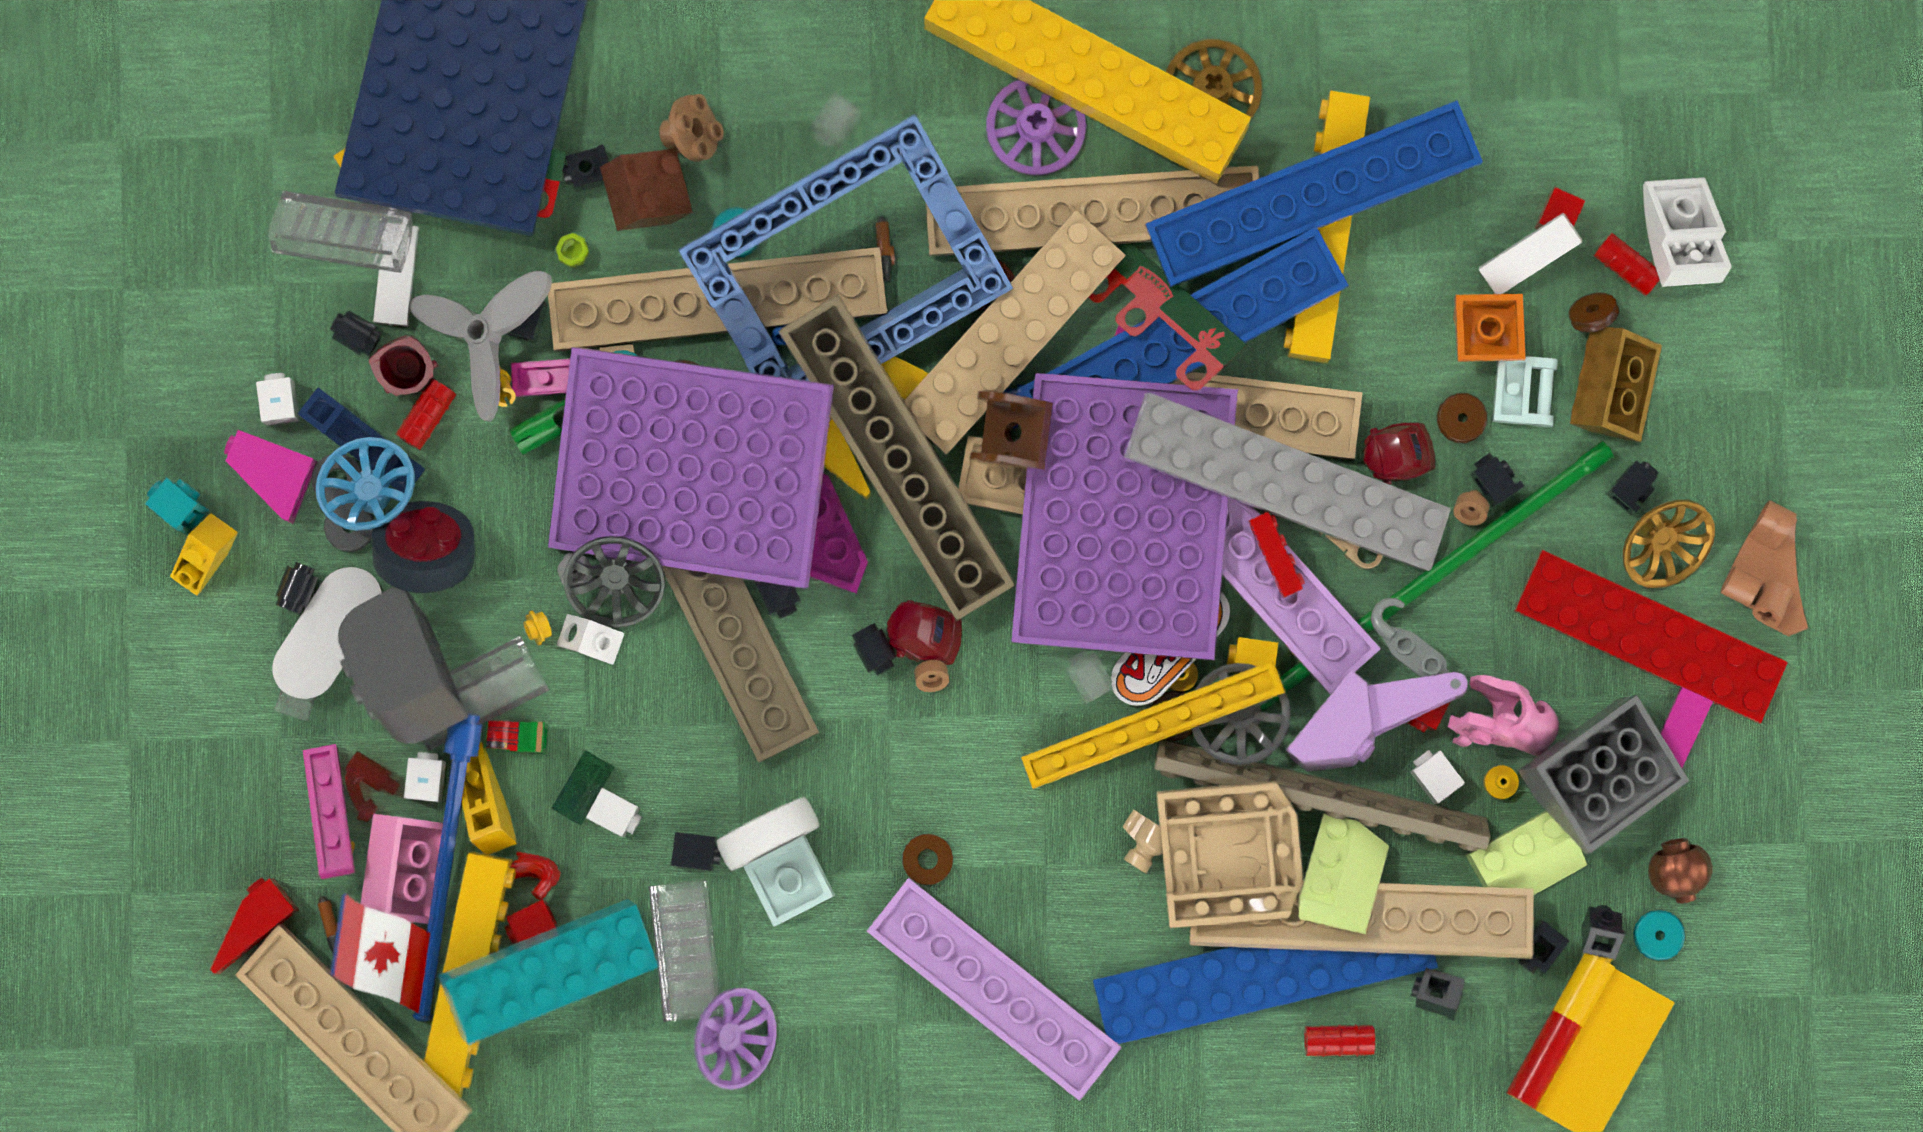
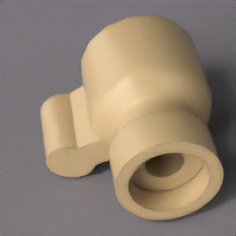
M1133 809L1122 827L1137 844L1134 849L1129 850L1124 860L1147 874L1153 864L1152 858L1163 854L1161 827Z

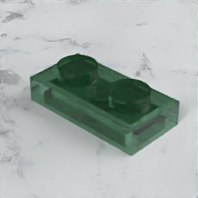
M585 750L551 809L581 826L615 767Z

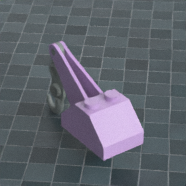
M1386 598L1379 601L1372 610L1371 622L1376 632L1383 637L1392 655L1420 678L1368 686L1366 681L1351 670L1287 749L1291 760L1305 771L1353 767L1359 760L1364 763L1376 748L1373 745L1375 737L1460 698L1467 692V679L1461 673H1450L1447 670V663L1443 655L1413 632L1392 627L1383 620L1382 614L1387 607L1397 606L1403 608L1405 606L1401 600Z

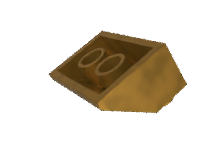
M1605 327L1602 330L1590 332L1586 342L1582 370L1579 374L1575 402L1572 406L1570 424L1590 432L1641 442L1662 345L1624 328Z

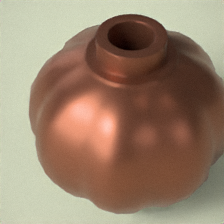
M1687 838L1663 842L1661 844L1662 849L1655 852L1649 863L1648 874L1652 886L1659 893L1676 898V903H1688L1696 900V894L1706 887L1712 876L1710 856L1701 846L1689 844Z

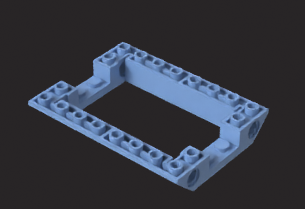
M915 114L678 249L711 307L717 312L743 356L750 373L809 381L799 363L790 368L787 366L727 261L900 162L904 163L963 269L891 309L887 314L881 315L860 327L881 364L1013 289Z

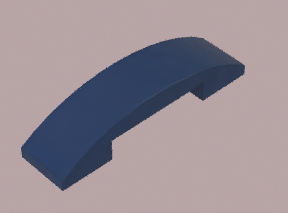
M319 387L297 413L340 447L360 438L375 437L385 439ZM369 446L368 452L372 470L375 469L380 455L385 450L384 448ZM359 448L348 452L360 461ZM395 454L388 460L384 475L395 468L404 466ZM409 457L413 464L416 483L426 469ZM407 476L396 478L390 485L404 493Z

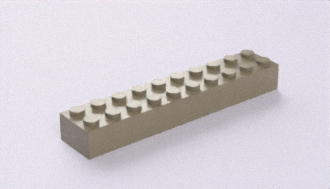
M835 295L779 330L781 336L809 381L834 385L830 411L831 417L956 620L1015 586V581L840 295Z

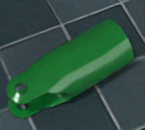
M565 399L509 429L522 455L561 435L562 426L558 425L553 417L557 409L565 405Z

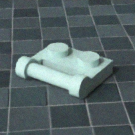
M1526 356L1525 361H1497L1492 422L1553 427L1554 416L1550 415L1553 374L1557 370L1558 360ZM1532 369L1540 370L1537 414L1528 413Z

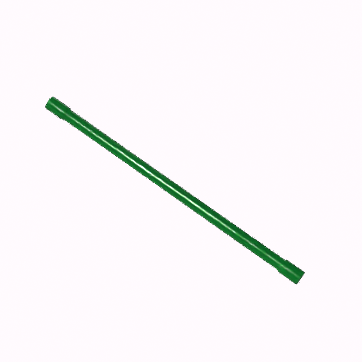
M1604 441L1599 442L1580 456L1567 469L1434 564L1430 571L1423 572L1389 598H1397L1407 606L1585 475L1591 474L1612 459L1614 454ZM1397 606L1387 607L1382 614L1383 620L1386 621L1402 608ZM1372 610L1356 621L1367 634L1374 630L1371 622ZM1301 662L1280 676L1286 694L1311 675ZM1279 696L1273 697L1260 707L1261 711L1264 712L1279 701Z

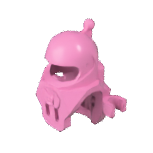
M1487 675L1473 676L1470 678L1469 684L1471 689L1481 692L1492 704L1493 718L1468 712L1461 718L1452 715L1448 724L1449 728L1460 734L1459 737L1453 738L1452 743L1459 746L1467 747L1472 742L1480 745L1494 744L1506 748L1513 747L1536 757L1546 751L1554 742L1559 730L1557 714L1549 704L1541 700L1534 704L1528 689L1516 682L1501 680ZM1520 700L1522 714L1520 717H1517L1514 713V707Z

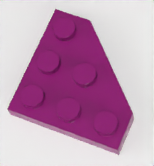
M823 474L810 577L857 594L868 561L829 476Z

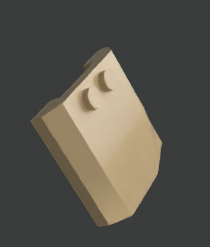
M1277 781L1157 791L1170 928L1289 918L1296 897L1303 884L1297 813Z

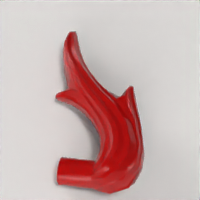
M517 851L516 856L518 859L511 863V868L516 869L515 879L534 877L541 880L531 893L538 900L544 899L548 892L559 882L561 872L558 866L549 858Z

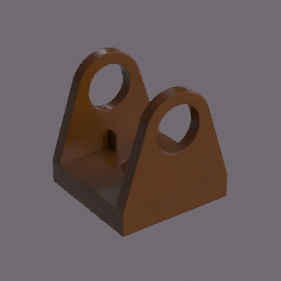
M978 391L977 399L987 403L982 450L981 452H970V459L986 465L1045 470L1053 403L1006 393ZM1019 424L1022 430L1021 437L1014 442L1011 438V431L1015 425Z

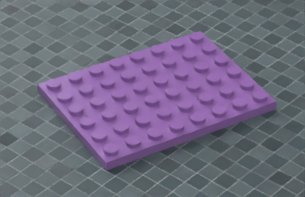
M572 347L548 548L575 552L586 542L598 537L622 536L645 545L654 553L662 566L800 588L809 587L834 385ZM621 544L601 545L607 557L617 558ZM630 547L626 560L641 562L646 557ZM592 549L586 552V554L594 555Z
M1035 373L1033 399L1052 402L1053 406L1045 470L1027 468L1012 643L1207 660L1215 659L1229 497L1124 458L1145 393H1152L1235 425L1238 389L1202 387L1200 390L1194 391L1186 385Z

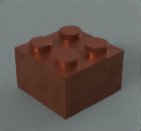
M676 148L620 155L600 167L617 231L668 225L693 213Z

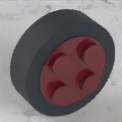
M432 501L409 502L397 517L373 529L372 556L374 568L386 583L408 592L432 593L453 587L467 577L474 565L475 543L473 526L462 512L449 505ZM392 508V509H390L389 511H387L386 513H384V515H386L387 513H389V512H390L391 510H393L394 508Z

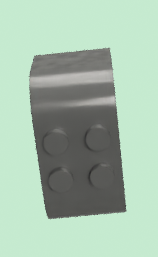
M392 587L356 606L345 616L338 631V642L344 659L340 660L341 666L349 679L352 678L354 681L350 689L359 704H364L372 720L377 719L393 739L402 743H417L469 717L428 616L408 591Z

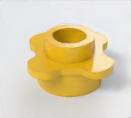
M533 610L529 611V614L526 615V621L523 622L524 629L528 638L535 640L539 646L542 645L546 638L552 636L551 627L542 611L534 613Z

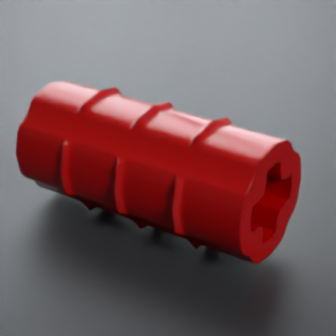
M1612 232L1593 255L1605 267L1611 269L1618 277L1629 283L1631 288H1635L1645 297L1660 281L1653 263L1641 256L1639 252H1636L1627 245L1626 241L1623 242Z
M431 379L424 391H421V396L415 405H412L411 411L403 419V423L395 434L402 441L419 451L428 438H431L430 435L436 426L440 424L441 418L449 410V406L457 396L451 389L435 379Z
M1339 1024L1337 1026H1305V1055L1323 1057L1374 1055V1026L1356 1024L1350 1026H1340Z

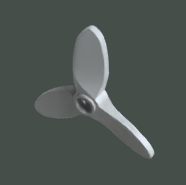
M532 271L514 280L492 298L481 314H476L468 307L455 301L433 295L416 296L410 301V309L413 315L425 325L446 335L465 339L468 343L474 404L477 413L485 421L491 422L494 419L499 405V342L502 335L521 325L544 301L552 284V277L546 272Z

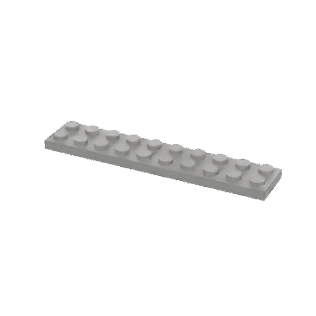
M1145 393L1124 458L1424 572L1432 569L1451 510L1449 507L1152 393Z

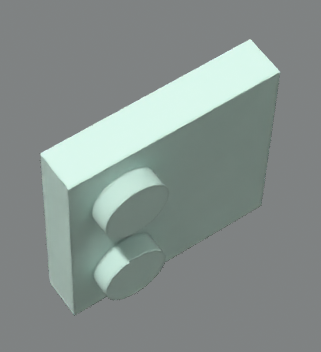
M805 835L743 866L774 927L835 896Z

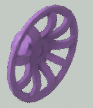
M1016 80L999 92L989 108L986 131L991 148L1001 162L1019 173L1045 175L1056 172L1071 162L1079 152L1086 131L1085 114L1075 110L1078 128L1056 123V118L1074 108L1064 104L1050 110L1047 106L1051 96L1043 93L1039 103H1032L1025 87L1028 84L1021 80ZM1016 89L1025 107L1022 111L1009 107L1002 102ZM997 110L1017 119V123L1005 128L994 129ZM1054 132L1076 137L1073 146L1067 154L1052 136ZM1019 133V140L1006 155L996 138ZM1027 142L1032 143L1033 167L1014 161ZM1046 142L1060 160L1041 167V143Z
M747 988L729 989L713 999L703 1012L697 1026L694 1048L700 1071L713 1085L723 1089H739L751 1084L766 1069L775 1048L777 1034L774 1013L770 1004L761 994ZM743 996L742 1006L733 1014L730 998ZM752 1000H754L762 1010L756 1016L741 1021L750 1011ZM719 1004H722L724 1016L709 1018L714 1009ZM766 1020L768 1036L745 1034V1030L752 1029ZM744 1043L766 1045L760 1061L743 1046ZM716 1052V1065L710 1071L703 1056ZM735 1054L747 1061L753 1069L742 1078L740 1064ZM726 1060L729 1062L732 1071L731 1081L718 1078L725 1068Z

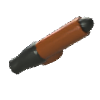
M881 216L878 218L877 223H875L877 247H880L884 282H890L891 268L895 264L894 246H890L889 222L886 221L885 217Z
M320 896L319 904L317 905L327 936L326 940L334 956L338 923L336 922L331 901L326 896Z

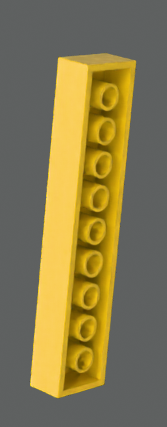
M934 0L924 17L925 30L1215 184H1218L1249 129L1250 116L1030 0Z

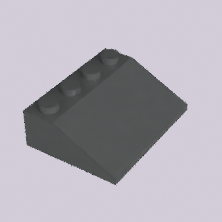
M1637 695L1615 700L1518 770L1534 798L1585 854L1593 852L1689 781Z

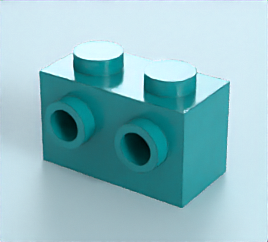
M168 478L163 482L157 481L148 491L147 496L149 499L145 502V505L175 530L187 536L209 511L208 508L197 500L201 494L181 479H178L176 483Z

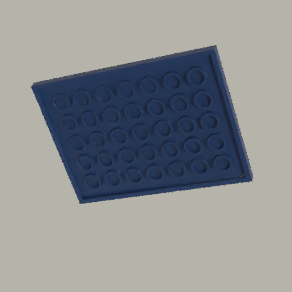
M381 0L336 184L335 196L534 236L551 153L557 137L588 0Z

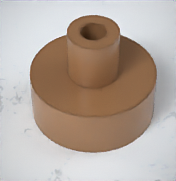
M1477 490L1459 495L1454 507L1455 517L1460 522L1472 526L1482 524L1486 520L1489 511L1487 499Z
M928 660L920 663L914 670L916 686L924 692L942 690L949 683L948 668L941 661Z

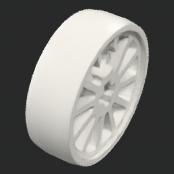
M802 797L747 823L716 842L726 865L733 871L812 832L820 826L811 804L805 797Z

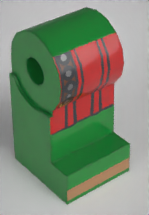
M485 721L483 748L513 753L546 755L549 725L545 722Z

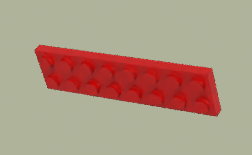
M1545 550L1540 551L1513 611L1679 688L1683 687L1713 701L1714 704L1758 724L1762 722L1788 664L1783 659Z

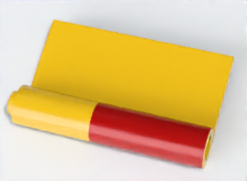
M1584 953L1506 1093L1572 1132H1603L1675 1002L1615 969L1610 964L1612 959Z

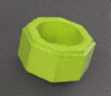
M575 233L562 236L555 248L559 261L571 268L584 264L590 253L585 238Z

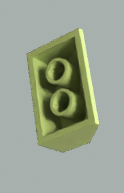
M1547 811L1536 815L1489 841L1487 850L1478 848L1477 851H1471L1466 854L1483 887L1533 889V895L1587 866L1581 848Z
M1324 813L1299 898V919L1366 934L1389 845L1357 820L1349 818L1338 819Z

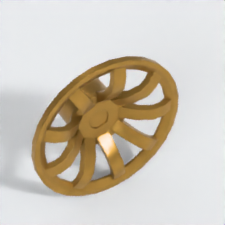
M1205 39L1184 47L1169 63L1166 72L1173 76L1177 68L1186 76L1194 79V83L1190 84L1191 86L1229 105V97L1251 104L1245 114L1250 116L1251 119L1255 115L1262 97L1261 76L1255 62L1239 46L1219 39ZM1207 47L1226 49L1219 66L1211 65ZM1198 50L1203 69L1201 71L1194 70L1181 60L1188 54ZM1236 54L1244 61L1248 68L1235 74H1229L1226 69L1233 55ZM1252 76L1254 96L1233 88V83Z
M1690 500L1665 502L1647 512L1631 529L1624 544L1623 564L1629 577L1637 584L1648 588L1668 587L1686 579L1700 567L1710 553L1715 537V526L1712 516L1702 505ZM1676 508L1675 515L1671 520L1661 513L1665 510ZM1685 508L1697 512V515L1692 520L1684 523L1681 522L1685 514ZM1703 521L1705 523L1706 533L1702 535L1684 532L1697 528ZM1679 543L1703 544L1697 557H1694ZM1632 544L1644 545V550L1640 555L1631 558ZM1672 551L1690 564L1677 574L1670 554ZM1661 556L1666 570V578L1652 579L1657 572L1659 557ZM1650 558L1648 569L1641 576L1633 567L1643 564Z

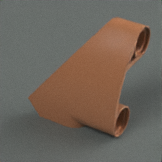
M1769 500L1745 539L1720 593L1752 609L1753 616L1758 621L1789 637L1808 628L1797 577L1795 550L1797 514Z

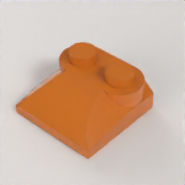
M1523 294L1455 295L1453 319L1456 328L1458 362L1525 361Z

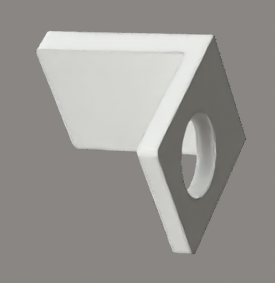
M567 614L557 646L613 665L624 633L591 620ZM576 624V636L572 641L569 642V632L571 628Z

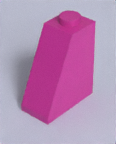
M237 430L236 435H231L226 443L224 454L227 455L225 461L283 520L294 524L312 479L313 469L318 462L306 455Z

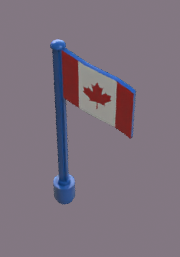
M467 713L468 718L447 728L444 752L450 753L452 765L427 931L404 918L365 907L351 899L347 894H342L331 975L354 989L386 997L414 1011L415 1013H412L413 1018L420 1022L430 1021L433 1017L430 1013L467 762H470L471 756L477 757L479 752L482 724L479 723L480 715Z

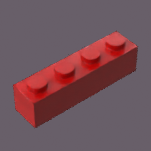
M1266 512L1248 521L1249 526L1282 598L1303 590L1304 579L1301 573H1296L1293 567L1296 565V562L1291 553L1287 554L1285 549L1287 542L1283 534L1279 535L1276 527L1279 525L1274 514L1270 516L1269 512Z

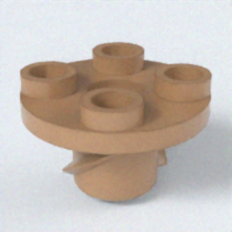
M701 94L686 95L678 98L671 107L668 119L662 122L659 129L660 139L667 149L676 148L677 154L681 153L693 162H700L711 158L717 149L718 141L722 140L724 134L722 125L716 121L712 110L707 105L705 97Z

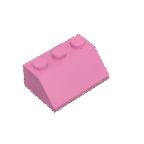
M373 814L360 904L404 918L409 922L428 924L443 823Z

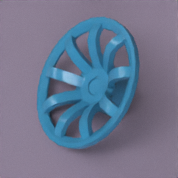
M366 437L350 441L337 448L321 466L316 481V498L319 506L328 519L345 529L359 531L378 528L397 517L407 506L415 486L413 464L400 446L389 440ZM369 446L385 449L380 455L374 470H372L369 460ZM358 448L362 468L360 473L343 457V455ZM395 454L404 466L395 468L384 475L388 460ZM335 463L351 477V482L338 478H327L329 471ZM407 476L404 493L388 488L390 483L396 478ZM327 487L339 488L349 492L334 498L329 503H327L325 498V488ZM390 498L400 501L393 510L384 515L382 510L389 504ZM355 503L350 510L348 521L333 512L341 505ZM362 509L368 513H374L377 519L369 522H357Z

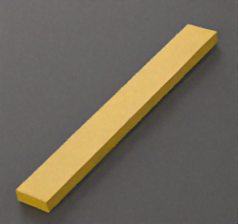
M1270 661L1025 755L1021 759L1033 789H1036L1286 692L1274 661Z

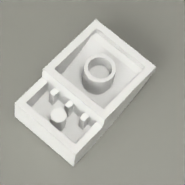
M1706 179L1645 181L1643 197L1646 226L1653 260L1662 287L1721 283L1732 266L1721 240L1726 230Z

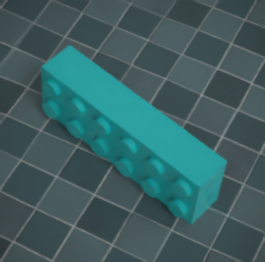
M626 899L442 973L438 977L460 1036L469 1045L656 969L659 966L637 905Z

